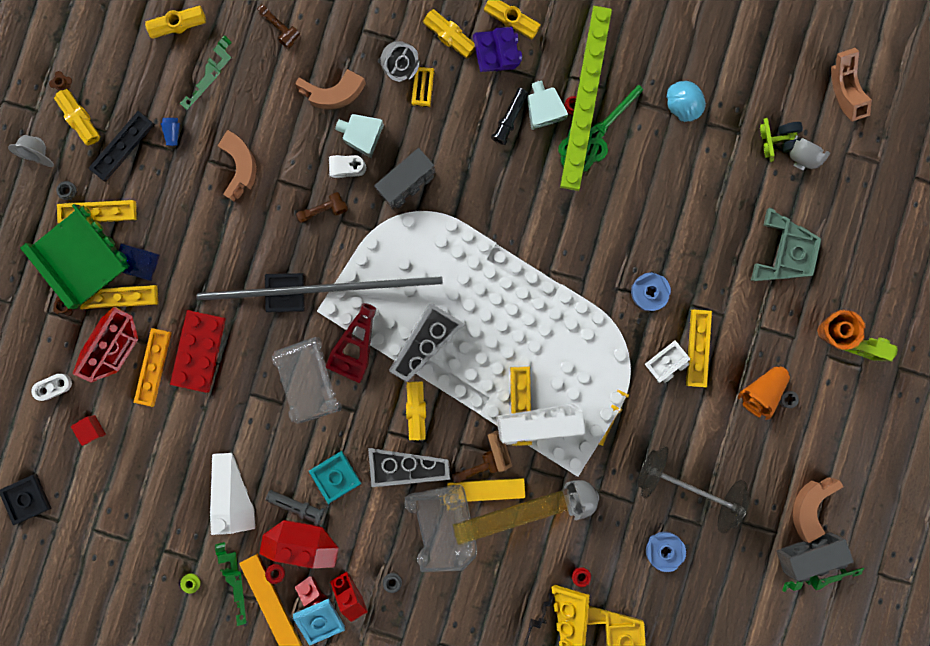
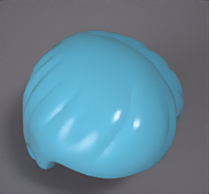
M679 81L671 85L667 91L668 108L681 121H693L698 119L704 112L706 106L703 92L695 83Z

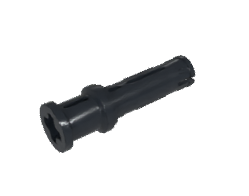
M517 88L505 116L498 121L495 134L491 135L493 141L506 145V139L510 131L514 129L513 123L528 96L526 90Z

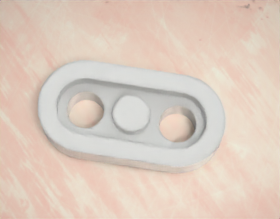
M55 374L35 383L31 391L32 396L38 401L49 400L67 392L72 386V381L66 374ZM61 380L64 381L63 387L60 385ZM43 388H46V394L43 393Z

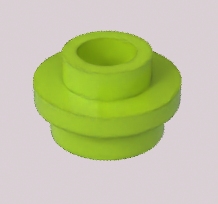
M190 573L182 578L180 585L184 592L192 594L200 588L201 582L197 575ZM188 581H191L193 583L192 587H189L187 585Z

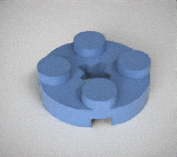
M654 273L641 275L631 287L634 303L645 311H655L663 308L671 294V288L666 278ZM648 287L656 290L653 293L654 297L646 294Z
M659 532L649 538L646 546V556L656 569L662 572H672L684 562L686 548L680 538L673 533ZM664 547L671 550V553H668L666 557L661 553Z

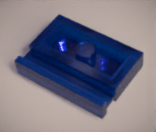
M120 244L119 251L127 257L126 262L130 265L122 273L152 281V275L155 272L160 255Z

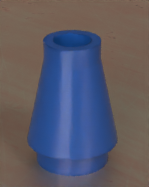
M162 118V123L160 124L166 146H178L180 128L178 118Z

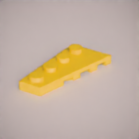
M557 585L552 586V594L555 596L554 610L557 612L558 618L556 625L561 640L559 641V646H585L590 595Z

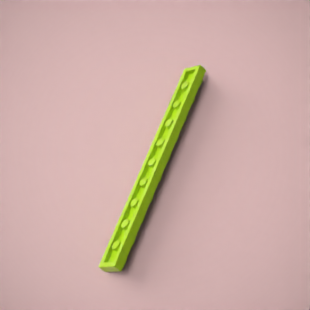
M593 6L560 188L580 190L612 12L610 8Z

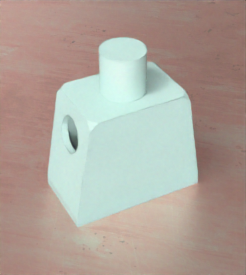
M543 81L533 83L534 93L530 94L527 99L531 129L534 130L566 120L568 116L567 110L555 88L545 90Z
M352 114L349 123L339 119L335 130L344 133L343 141L345 144L372 158L384 124L381 119Z

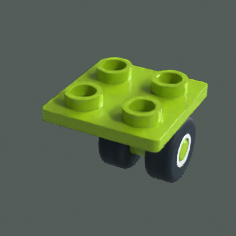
M764 118L763 124L760 125L761 138L766 139L763 147L765 158L769 157L770 162L774 161L773 144L784 142L781 145L782 152L789 153L793 149L796 140L800 141L802 139H794L796 135L798 136V133L803 131L802 122H791L781 125L778 128L780 136L771 137L768 118Z

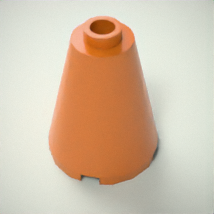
M839 310L832 313L819 325L817 333L822 340L835 348L842 350L852 349L858 346L864 339L865 323L857 313L849 310Z
M781 366L773 367L744 388L738 394V399L742 398L744 401L742 405L755 416L760 418L763 415L766 417L765 420L771 419L790 380L789 372Z

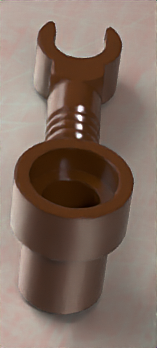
M261 4L257 8L258 14L282 32L277 39L286 49H290L294 41L300 36L299 31L293 26L288 29L265 5Z
M336 192L329 196L330 201L315 208L296 213L298 221L302 223L328 209H332L334 215L343 214L348 211V207L342 200L340 193Z
M492 450L482 455L484 463L451 474L454 484L488 469L490 473L497 472L498 469Z

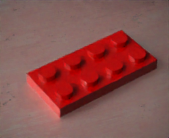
M190 310L186 311L170 385L205 393L210 392L226 318Z

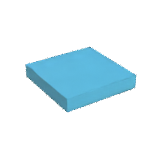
M326 599L293 614V620L309 646L345 631V625L330 599Z

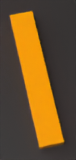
M258 553L239 563L278 645L303 646L273 584L269 583L265 578L266 569Z

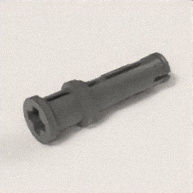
M273 490L268 492L265 500L298 514L300 519L306 518L313 521L317 526L325 511L323 508L318 509L311 506L309 502L301 503Z

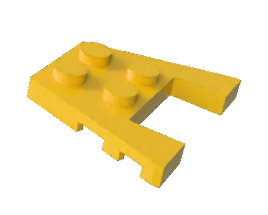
M589 606L587 625L605 624L607 646H646L643 620Z

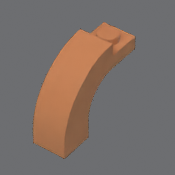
M856 48L838 53L836 65L831 67L832 84L837 101L844 114L852 122L870 116L872 99L864 93L859 84L857 75L859 51Z
M348 69L341 81L328 89L318 88L301 78H298L295 83L299 90L298 92L307 98L309 97L308 100L312 106L328 110L338 109L353 102L360 95L366 84L363 77Z
M227 130L218 147L234 158L236 173L223 195L235 201L236 198L239 199L241 197L244 186L251 190L256 178V162L250 148L237 135Z
M829 477L822 480L821 484L810 481L798 493L793 506V521L800 538L805 542L810 543L826 534L818 521L817 510L824 498L843 488L840 480Z

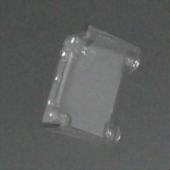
M313 337L276 350L274 355L271 356L273 365L278 368L290 407V411H288L291 422L296 424L342 410L340 401L337 402L336 398L333 399L336 393L331 385L323 358L324 354L319 352L321 347H323L320 337Z
M461 484L449 485L412 493L405 497L406 509L410 513H417L424 548L417 557L421 572L463 571L477 555V545L464 487Z

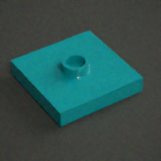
M343 451L308 471L328 504L362 484Z

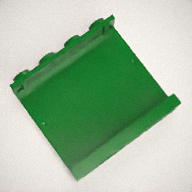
M73 204L72 207L75 211L34 244L25 243L20 247L68 309L79 308L130 266L126 262L127 257L115 248V242L103 233L101 224L92 219L89 209L85 206Z

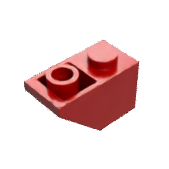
M347 571L330 581L340 612L350 622L368 612L362 595Z

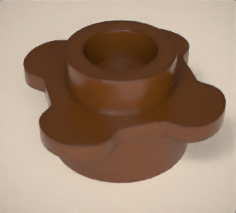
M57 71L54 79L49 82V86L56 88L58 92L65 89L69 90L72 79L64 76L61 71Z
M57 296L54 302V312L56 314L64 313L66 316L72 315V309H68L66 306L63 307L64 303Z

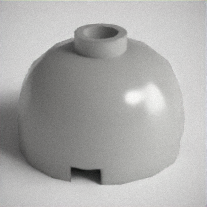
M394 41L388 44L380 57L384 73L392 80L398 82L411 79L416 74L420 65L418 52L412 45L403 41Z
M802 138L800 141L796 140L793 149L789 151V156L795 162L793 166L804 171L805 168L816 169L823 165L830 152L826 150L825 154H823L824 150L821 147Z
M574 480L565 484L564 489H567V495H564V502L569 515H574L576 517L574 520L591 516L598 506L599 494L597 490L584 480Z

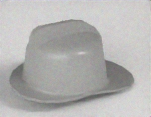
M23 135L16 144L8 146L9 151L18 157L35 161L48 167L54 166V163L45 156L46 145L40 138Z

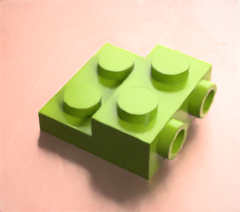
M870 338L869 340H862L858 346L843 351L873 361H892L896 357L898 349L897 346L890 344L888 339L878 338L877 340Z

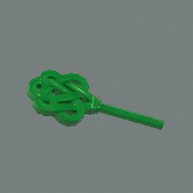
M640 85L603 122L595 124L590 129L585 157L586 164H584L583 173L590 169L593 163L600 162L606 157L608 146L602 137L605 135L608 126L643 91ZM570 129L568 137L562 140L558 146V153L561 156L560 164L563 168L567 151L565 147L568 145ZM598 132L596 137L592 138V135ZM590 146H592L590 155H587V154H588V151H589V149H590ZM600 147L601 153L597 155L598 149Z

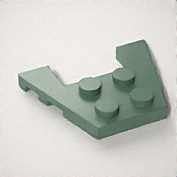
M768 208L763 226L782 230L774 267L754 264L751 281L813 276L821 238L802 226L794 224L787 217L776 213L774 209Z

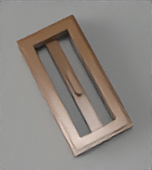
M499 431L488 434L498 472L512 467L507 446L499 439Z

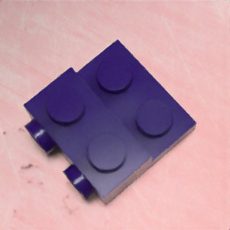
M513 27L495 28L493 31L475 32L473 34L480 72L512 70L520 65L522 53L517 50L518 34L514 32Z

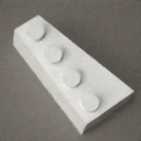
M573 404L497 416L499 439L506 445L516 444L517 441L524 440L530 442L536 439L585 434L582 410Z

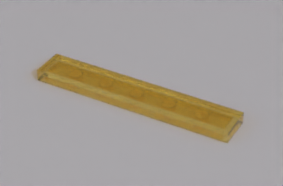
M562 491L452 524L456 543L460 545L565 512L567 507Z

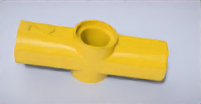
M488 0L485 5V13L504 23L505 27H513L514 30L531 40L536 36L541 26L538 22L521 13L518 7L509 6L501 0ZM514 15L517 19L511 21L508 19V16Z
M199 5L179 12L171 10L165 16L145 21V26L150 38L153 39L170 33L181 34L187 28L206 23V17L202 7ZM179 19V22L173 25V22Z
M434 9L429 11L423 20V24L436 33L443 44L454 48L466 59L469 58L475 51L474 42L463 34L461 28L456 23L447 21Z
M68 89L57 92L54 99L65 114L64 118L67 123L76 130L85 145L89 146L97 143L101 136L91 123V117L87 111L78 104Z
M423 381L407 382L406 418L408 420L409 440L426 439V402H424Z

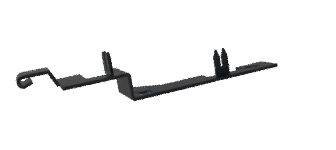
M552 593L548 594L549 601L543 604L542 618H539L538 621L530 620L523 646L527 645L532 627L541 628L542 623H547L544 616L546 606H551L553 600Z

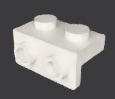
M673 341L646 362L645 365L659 383L662 381L666 383L674 377L673 372L677 369L682 371L689 365L688 361L690 358L680 345Z

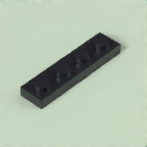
M137 111L91 164L89 169L106 182L155 124L140 111Z

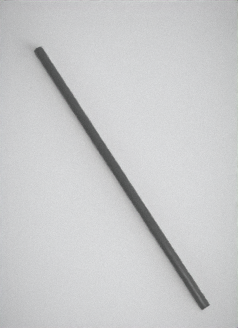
M443 277L197 293V300L443 284Z

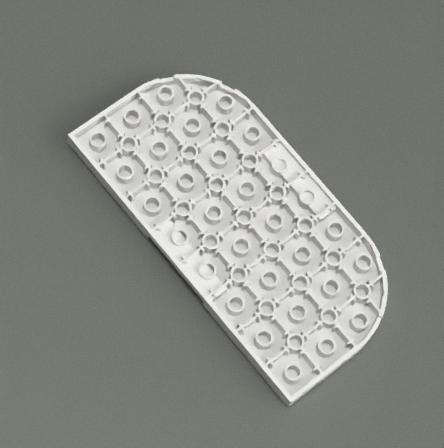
M414 211L392 217L374 228L357 247L334 284L440 276L443 277V284L329 292L317 312L347 330L359 313L363 303L373 305L377 310L373 318L371 346L394 361L429 303L463 322L465 325L415 374L498 426L497 416L511 414L510 367H530L531 411L573 404L582 410L585 434L536 439L532 441V445L528 446L578 477L619 410L613 411L611 406L615 405L621 408L626 396H622L617 390L627 393L630 384L629 352L620 330L612 319L593 303L566 286L557 283L497 245L493 240L452 216L432 211ZM356 326L352 334L363 340L365 329Z

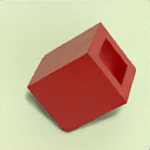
M95 415L87 416L70 426L82 446L106 435Z

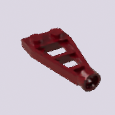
M367 303L361 305L359 313L331 351L325 368L357 383L362 382L369 364L372 325L377 310L376 307ZM356 326L365 329L363 341L352 336ZM348 343L360 347L359 359L344 354V348Z

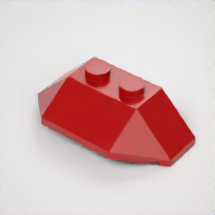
M116 307L107 312L100 319L80 351L73 375L92 383L119 372L138 341L133 316Z
M283 520L263 534L259 554L280 563L308 568H334L339 547L322 526Z

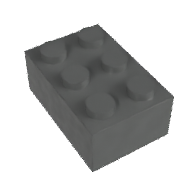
M417 148L374 186L378 194L392 210L395 207L398 209L406 202L404 199L409 195L414 196L424 182L427 184L435 177L434 164L420 148Z
M831 532L822 535L810 543L802 541L776 550L783 572L797 582H806L815 575H826L833 569H844L848 566L847 564L854 562L846 539Z

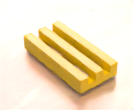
M418 68L414 75L412 106L431 107L434 68ZM419 72H423L420 100H416ZM429 72L427 101H424L426 74Z

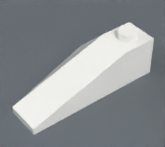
M233 453L212 454L211 535L232 534L256 528L255 509L247 494V488L244 486Z

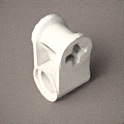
M335 155L329 157V174L332 178L362 176L366 172L365 162L357 155ZM358 162L360 165L357 166V169H354L353 166H356V163Z

